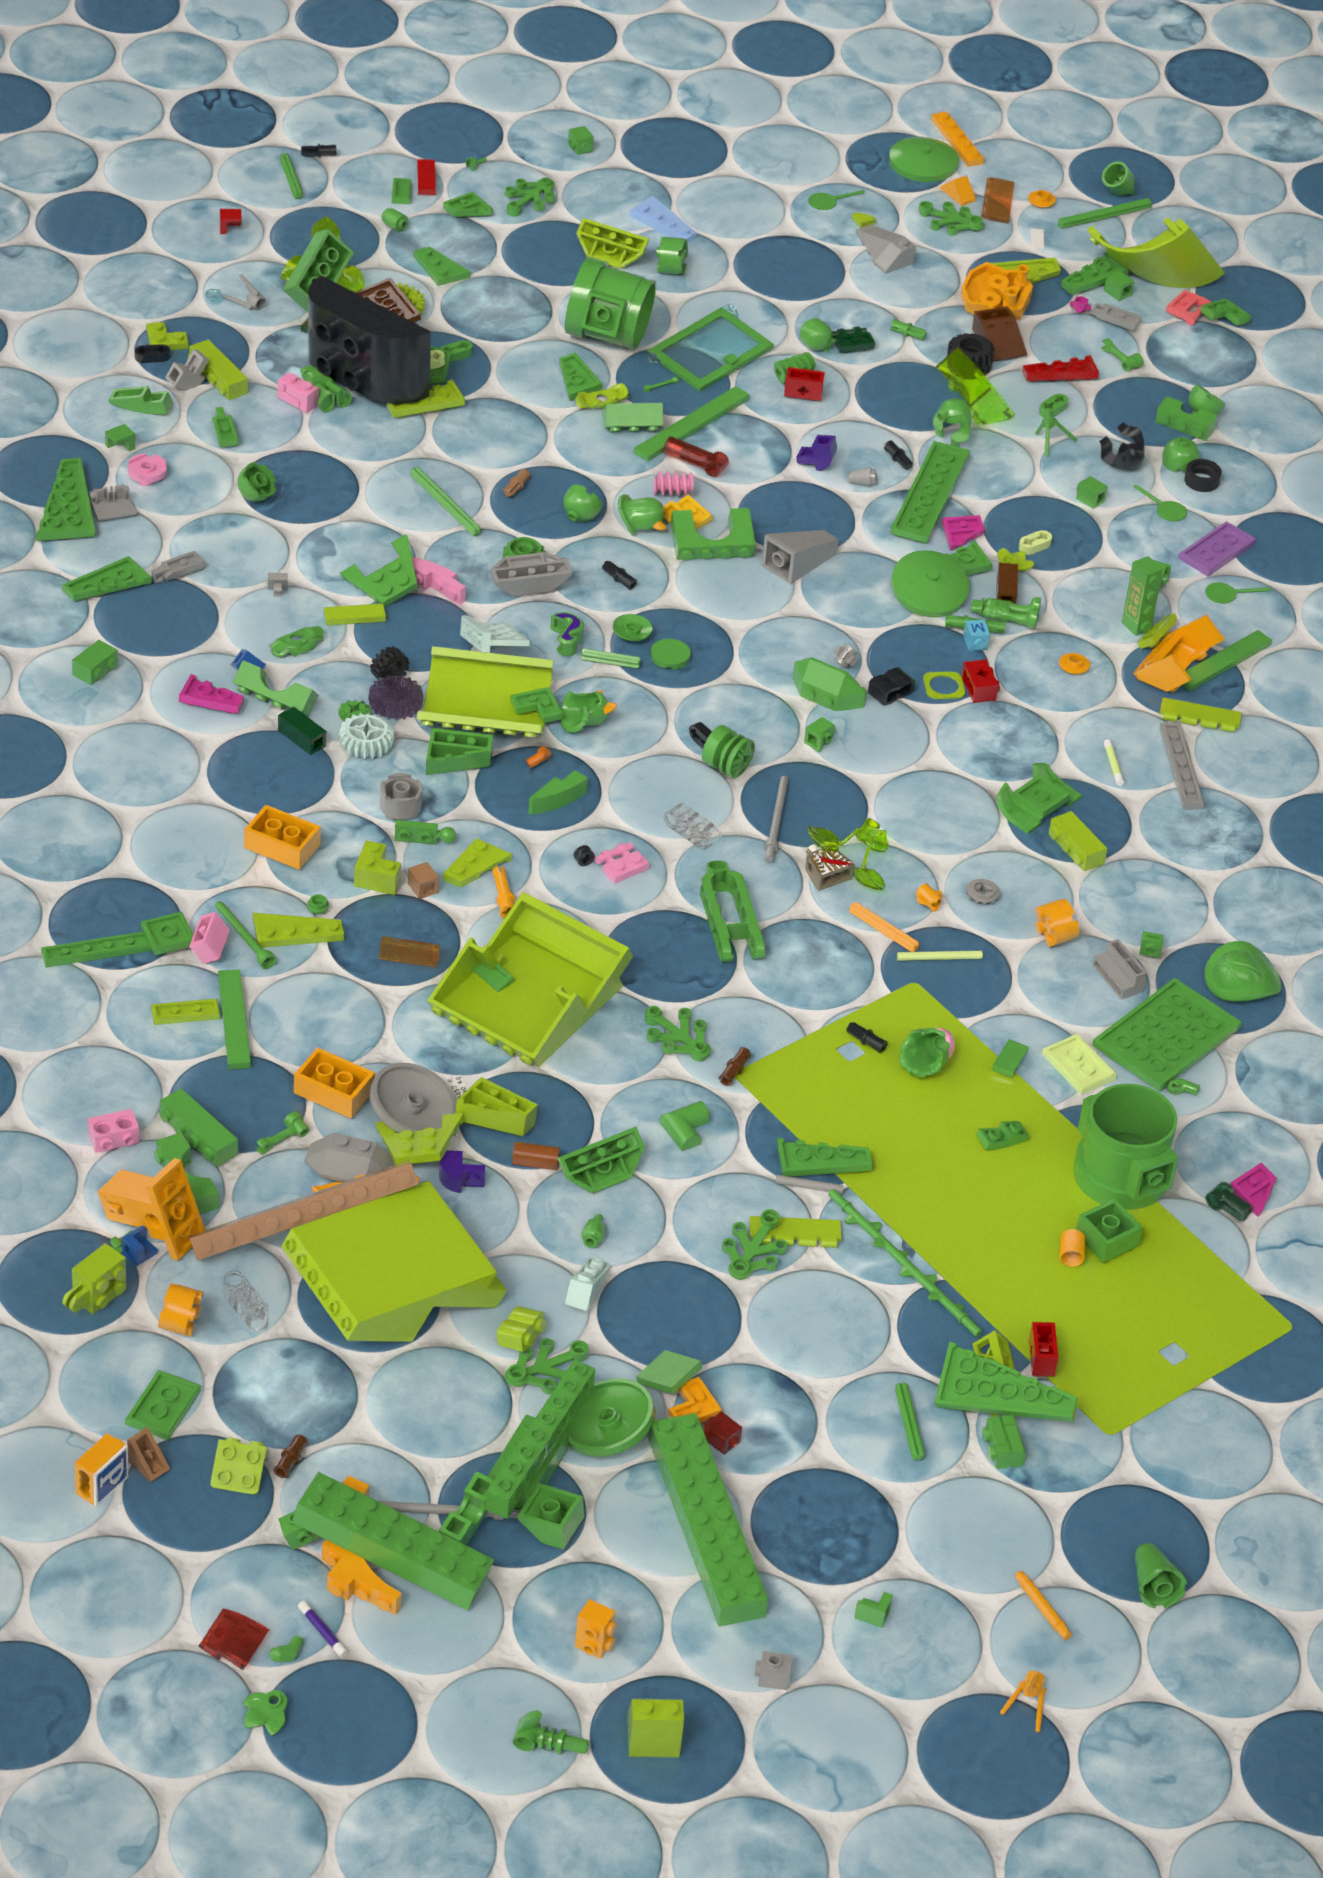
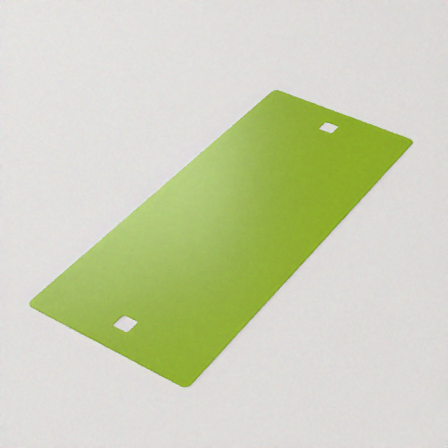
M909 983L744 1067L742 1073L737 1074L735 1077L799 1140L805 1141V1144L818 1145L820 1142L828 1143L827 1145L831 1147L847 1145L869 1148L872 1171L834 1174L1029 1361V1335L1032 1322H1055L1059 1359L1055 1377H1045L1058 1389L1076 1396L1078 1399L1077 1407L1105 1434H1117L1292 1330L1290 1321L1158 1201L1144 1208L1127 1210L1143 1227L1138 1247L1103 1263L1085 1244V1259L1082 1264L1073 1267L1063 1264L1060 1261L1061 1234L1066 1230H1076L1080 1214L1102 1205L1087 1196L1075 1180L1074 1162L1077 1147L1083 1138L1082 1134L1078 1131L1077 1127L1016 1072L1011 1078L993 1071V1064L998 1056L917 983ZM851 1022H855L867 1030H873L875 1035L888 1041L887 1048L880 1054L870 1046L862 1045L860 1040L847 1033L848 1025ZM926 1028H944L948 1030L954 1038L955 1047L953 1054L948 1059V1063L942 1068L940 1073L918 1079L917 1076L910 1075L907 1070L901 1067L899 1062L900 1047L907 1039L911 1030ZM849 1042H854L865 1054L852 1061H848L836 1049ZM1001 1121H1020L1029 1135L1028 1140L995 1150H985L977 1137L980 1128H998ZM1172 1343H1176L1189 1355L1188 1358L1176 1365H1172L1159 1353L1160 1350Z

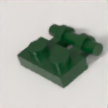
M857 326L852 329L844 330V328H840L837 331H832L839 353L875 349V341L870 332H867L866 327L860 328Z

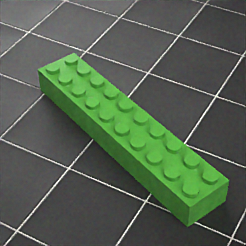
M693 1413L655 1420L649 1430L648 1441L718 1627L766 1618L768 1604L766 1592L697 1414Z

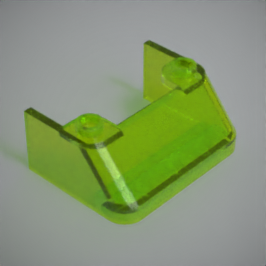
M959 347L936 365V368L949 381L947 383L949 388L953 392L957 390L967 402L973 414L971 417L978 425L980 423L987 425L1010 420L1016 415L986 375Z

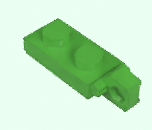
M216 407V415L212 417V424L219 447L237 446L238 437L232 416H225L223 407Z

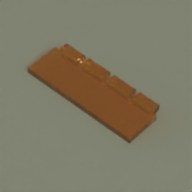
M995 177L987 178L981 213L982 218L1009 224L1014 181Z

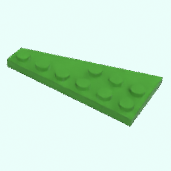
M81 458L61 459L57 477L52 486V492H50L44 509L43 519L40 521L39 531L36 533V541L95 536V526Z
M949 1341L935 1398L936 1408L1074 1422L1078 1405L1076 1396L1053 1386L1044 1385L1033 1377L1028 1378L1017 1370L992 1359H985L976 1355L975 1352L969 1349H962L957 1344Z

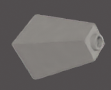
M825 530L767 534L764 539L762 567L792 584L835 556L839 539Z

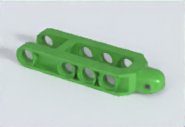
M714 860L708 862L706 874L701 878L700 897L721 963L733 961L730 940L746 939L753 960L764 959V941L743 875L736 871H730L728 863L724 861ZM727 891L732 894L740 923L726 924L725 920H722L721 906L717 903L716 892Z

